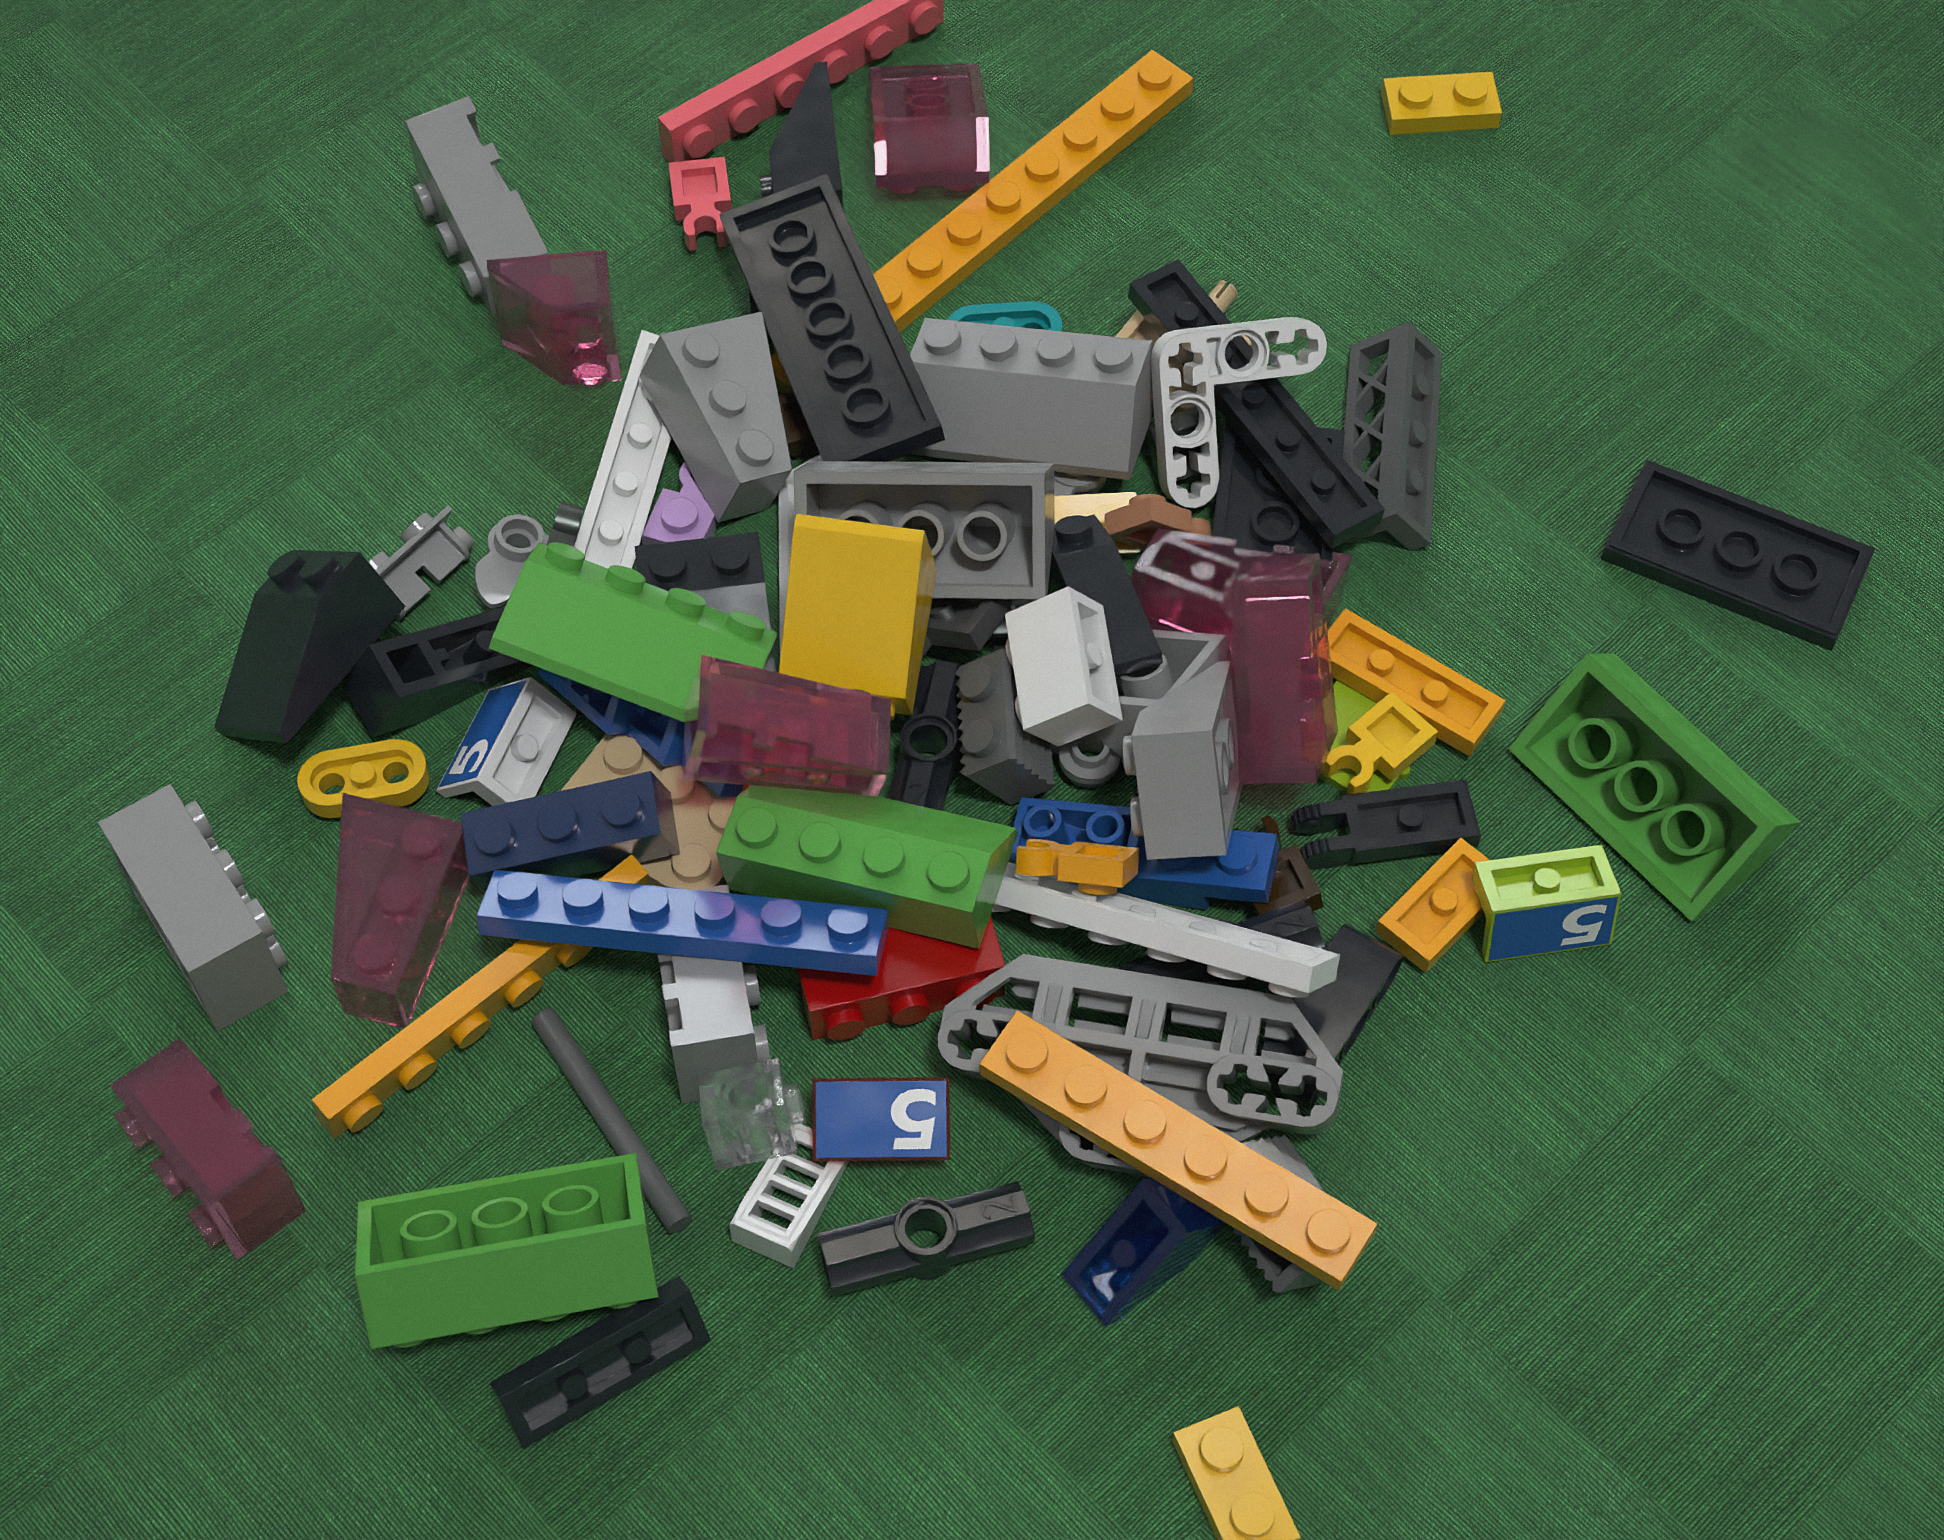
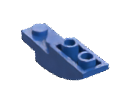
M1021 797L1013 827L1017 828L1018 835L1010 859L1016 861L1017 847L1026 846V840L1028 839L1049 840L1064 845H1072L1077 841L1139 848L1138 874L1122 888L1117 887L1118 893L1167 905L1208 910L1210 898L1268 903L1280 846L1277 834L1232 830L1227 855L1147 860L1144 836L1135 837L1133 835L1131 807Z

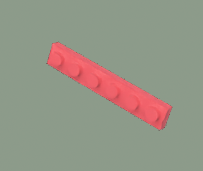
M873 0L659 116L658 122L663 157L669 163L689 161L703 157L711 149L741 133L752 130L757 124L782 110L793 107L816 62H827L830 84L837 83L851 72L871 61L882 58L893 49L913 38L930 32L935 26L943 22V0Z

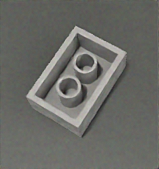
M169 784L98 822L129 886L217 1032L288 992L279 968L288 964V960L273 935L276 933L259 901L256 898L251 900L243 887V884H245L243 877L226 849L221 851L212 837L215 835L213 829L196 801L184 806L172 785Z

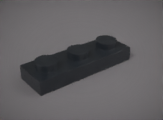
M680 1276L658 1287V1297L640 1300L630 1307L615 1311L490 1382L503 1412L523 1449L712 1341L692 1294Z

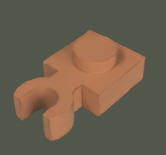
M1142 494L1129 499V505L1104 513L1105 530L1112 539L1144 550L1162 546L1165 547L1168 554L1183 557L1188 555L1187 545H1198L1203 548L1211 547L1210 522L1201 518H1191L1190 510L1167 503L1161 495Z

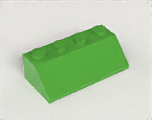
M539 542L522 567L488 649L735 741L756 694L778 633L766 629L764 621L749 613L732 611L730 614L708 607L706 606V601L701 596L691 591L680 588H672L666 591L645 583V577L631 568L612 565L608 569L585 560V554L573 546L558 542L545 545Z
M1587 653L1508 748L1691 922L1698 920L1759 870L1800 823L1797 818L1614 653Z
M768 772L737 796L716 850V855L729 890L761 897L888 909V927L980 949L1018 832L1015 827Z

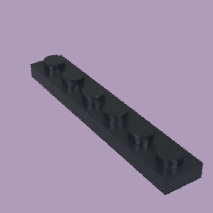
M1179 259L1129 284L1128 298L1159 337L1173 330L1232 324ZM1242 335L1231 339L1225 348V359L1232 369L1246 366L1253 356L1252 347ZM1182 343L1179 344V352L1175 356L1184 366L1185 363L1193 361L1194 353L1183 349ZM1276 377L1214 385L1215 406L1331 549L1382 522L1384 507Z

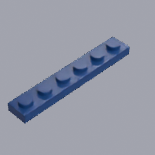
M494 870L476 915L479 935L873 976H877L889 929L888 909Z

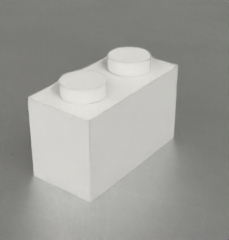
M1068 586L1005 614L1009 638L1006 641V653L1014 669L1018 694L1015 699V710L1024 731L1059 747L1123 721L1103 605Z

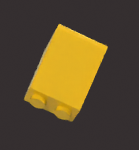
M796 514L793 527L778 683L786 697L793 699L794 706L814 712H829L832 705L856 708V714L879 721H891L894 719L895 713L912 715L937 575L936 564L924 530Z

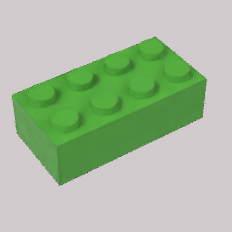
M637 1153L359 1201L355 1279L371 1349L392 1345L402 1348L412 1347L431 1338L464 1332L468 1334H483L496 1329L498 1326L535 1319L539 1321H555L567 1316L569 1313L601 1307L626 1308L638 1303L640 1300L658 1297L649 1222Z

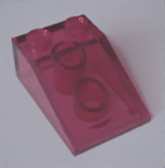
M979 63L870 67L876 188L887 187L889 191L894 193H911L918 191L921 186L943 185L945 189L951 191H967L975 188L977 184L989 183L988 113Z

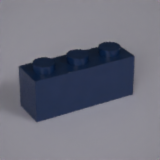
M652 771L460 813L469 876L486 890L494 870L575 877L612 869L631 854L638 862L680 854L671 792Z

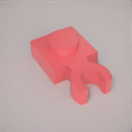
M725 157L670 162L669 171L675 220H684L683 227L687 248L689 250H697L696 236L703 231L714 232L717 235L719 247H726L728 238L719 217L720 213L731 210Z

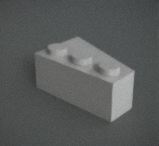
M468 96L405 121L419 184L412 186V192L423 217L427 219L433 216L438 223L435 225V231L446 256L450 258L456 255L461 262L458 265V269L471 297L480 295L491 315L550 292L555 288L548 251L517 190L510 192L494 166L501 159L494 144L490 143L482 146L475 117L477 116V111Z
M753 313L660 334L640 374V378L710 509L715 514L717 522L769 509L791 473L792 466L763 313Z
M728 884L695 889L730 893ZM658 953L664 1001L670 1029V1043L682 1104L760 1091L761 1083L758 1066L771 1064L765 1024L753 1026L749 1006L761 1004L755 965L742 967V962Z

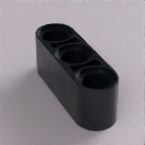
M1347 923L1340 927L1325 949L1326 951L1340 954L1336 981L1310 992L1307 997H1294L1292 999L1339 1066L1385 996L1404 959L1403 954ZM1293 1029L1291 1031L1295 1037L1290 1041L1283 1042L1266 1039L1257 1055L1261 1056L1262 1050L1316 1059L1297 1030ZM1267 1073L1272 1088L1281 1093L1278 1082L1282 1075ZM1306 1084L1302 1095L1282 1093L1308 1109L1319 1098L1316 1085Z

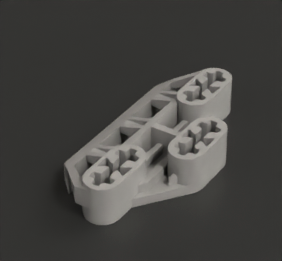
M1022 954L944 1007L938 1032V1048L940 1053L959 1073L973 1079L990 1081L980 1075L979 1063L989 1050L974 1049L971 1059H968V1055L958 1047L961 1039H972L974 1030L977 1029V1032L988 1043L994 1044L1017 1010L984 1004L981 1011L976 1010V1005L1004 984L1010 983L1016 984L1011 989L1018 998L1035 1001L1033 1012L1018 1010L1019 1012L1241 1143L1269 1129L1304 1135L1318 1134L1327 1130L1336 1121L1340 1111L1344 1073L1296 1004L1287 996ZM1073 994L1080 995L1078 1007L1081 1009L1129 1016L1126 1028L1076 1019L1074 1027L1068 1026ZM1166 1010H1172L1170 1022L1173 1024L1222 1031L1221 1043L1168 1035L1167 1042H1162ZM1261 1024L1266 1025L1265 1039L1288 1042L1295 1037L1291 1029L1297 1030L1316 1059L1262 1050L1261 1056H1256ZM1238 1073H1247V1077L1253 1087L1272 1091V1085L1267 1076V1073L1282 1075L1278 1082L1281 1093L1302 1095L1306 1084L1316 1085L1319 1097L1327 1101L1325 1106H1313L1310 1116H1301L1296 1102L1276 1098V1104L1281 1113V1116L1265 1114L1270 1105L1266 1096L1251 1093L1245 1094L1241 1105H1233L1228 1091L1222 1088L1224 1083H1235L1238 1079ZM1018 1098L1080 1163L1092 1168L1149 1177L1094 1144L1093 1150H1088L1087 1143L1077 1136L1076 1132Z

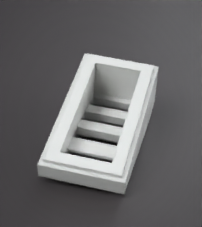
M792 1120L743 1198L729 1227L732 1242L794 1269L850 1158H830L826 1166L823 1167L795 1155L794 1153L799 1144L816 1151V1130ZM787 1167H790L817 1179L813 1187H810L784 1176L783 1173ZM777 1188L805 1201L798 1208L773 1197L772 1194ZM766 1209L791 1220L792 1222L788 1229L761 1218L764 1210Z

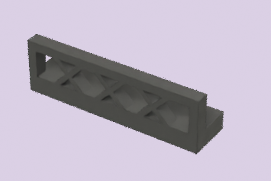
M1410 321L1351 345L1343 459L1371 493L1374 490L1378 492V501L1385 510L1380 524L1344 542L1345 544L1385 530L1391 533L1410 551L1431 544L1442 352ZM1388 353V359L1371 378L1369 376L1370 359ZM1381 395L1385 396L1384 407L1372 422L1367 425L1365 423L1366 413ZM1378 442L1381 443V454L1366 473L1362 472V461Z

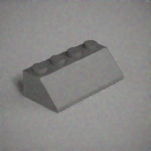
M925 318L910 357L940 420L945 440L909 454L970 462L1054 463V471L1130 480L1154 412L1151 374L1152 341Z
M808 461L794 470L795 516L796 514L924 530L937 568L933 598L1040 599L1047 596L1055 526L1054 463Z

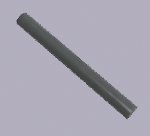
M553 1008L542 1010L531 1021L540 1038L617 1155L637 1153L644 1196L668 1233L674 1234L684 1229L692 1221L691 1215Z

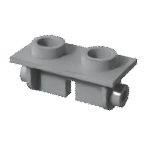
M449 505L434 518L427 512L419 516L401 535L400 538L405 544L391 557L381 551L369 561L370 565L406 606L395 620L400 621L431 590L416 575L419 570L422 569L439 584L470 557L469 549L474 545L472 537L461 527H457L452 531L446 525L453 510Z

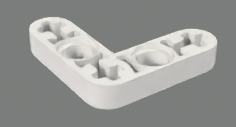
M1284 317L1173 330L1165 333L1156 341L1151 353V374L1158 479L1161 490L1167 498L1184 507L1196 508L1209 502L1218 489L1219 465L1214 385L1301 375L1313 371L1322 363L1327 349L1325 334L1317 324L1302 318ZM1295 331L1298 336L1308 338V348L1299 350L1298 360H1296L1295 355L1286 352H1270L1267 342L1275 344L1289 343L1294 341ZM1245 335L1252 342L1253 356L1246 366L1232 369L1226 362L1225 348L1234 337ZM1181 343L1183 349L1194 353L1193 361L1184 364L1183 373L1184 383L1192 386L1197 385L1196 393L1181 390L1169 393V386L1182 387L1179 369L1168 364L1169 356L1178 354L1179 344ZM1186 402L1193 403L1199 412V423L1190 434L1178 436L1172 430L1170 423L1171 415L1180 404ZM1201 445L1200 452L1188 450L1191 469L1201 473V481L1193 482L1191 493H1188L1187 489L1176 485L1177 477L1186 475V456L1178 452L1173 453V447L1194 448Z

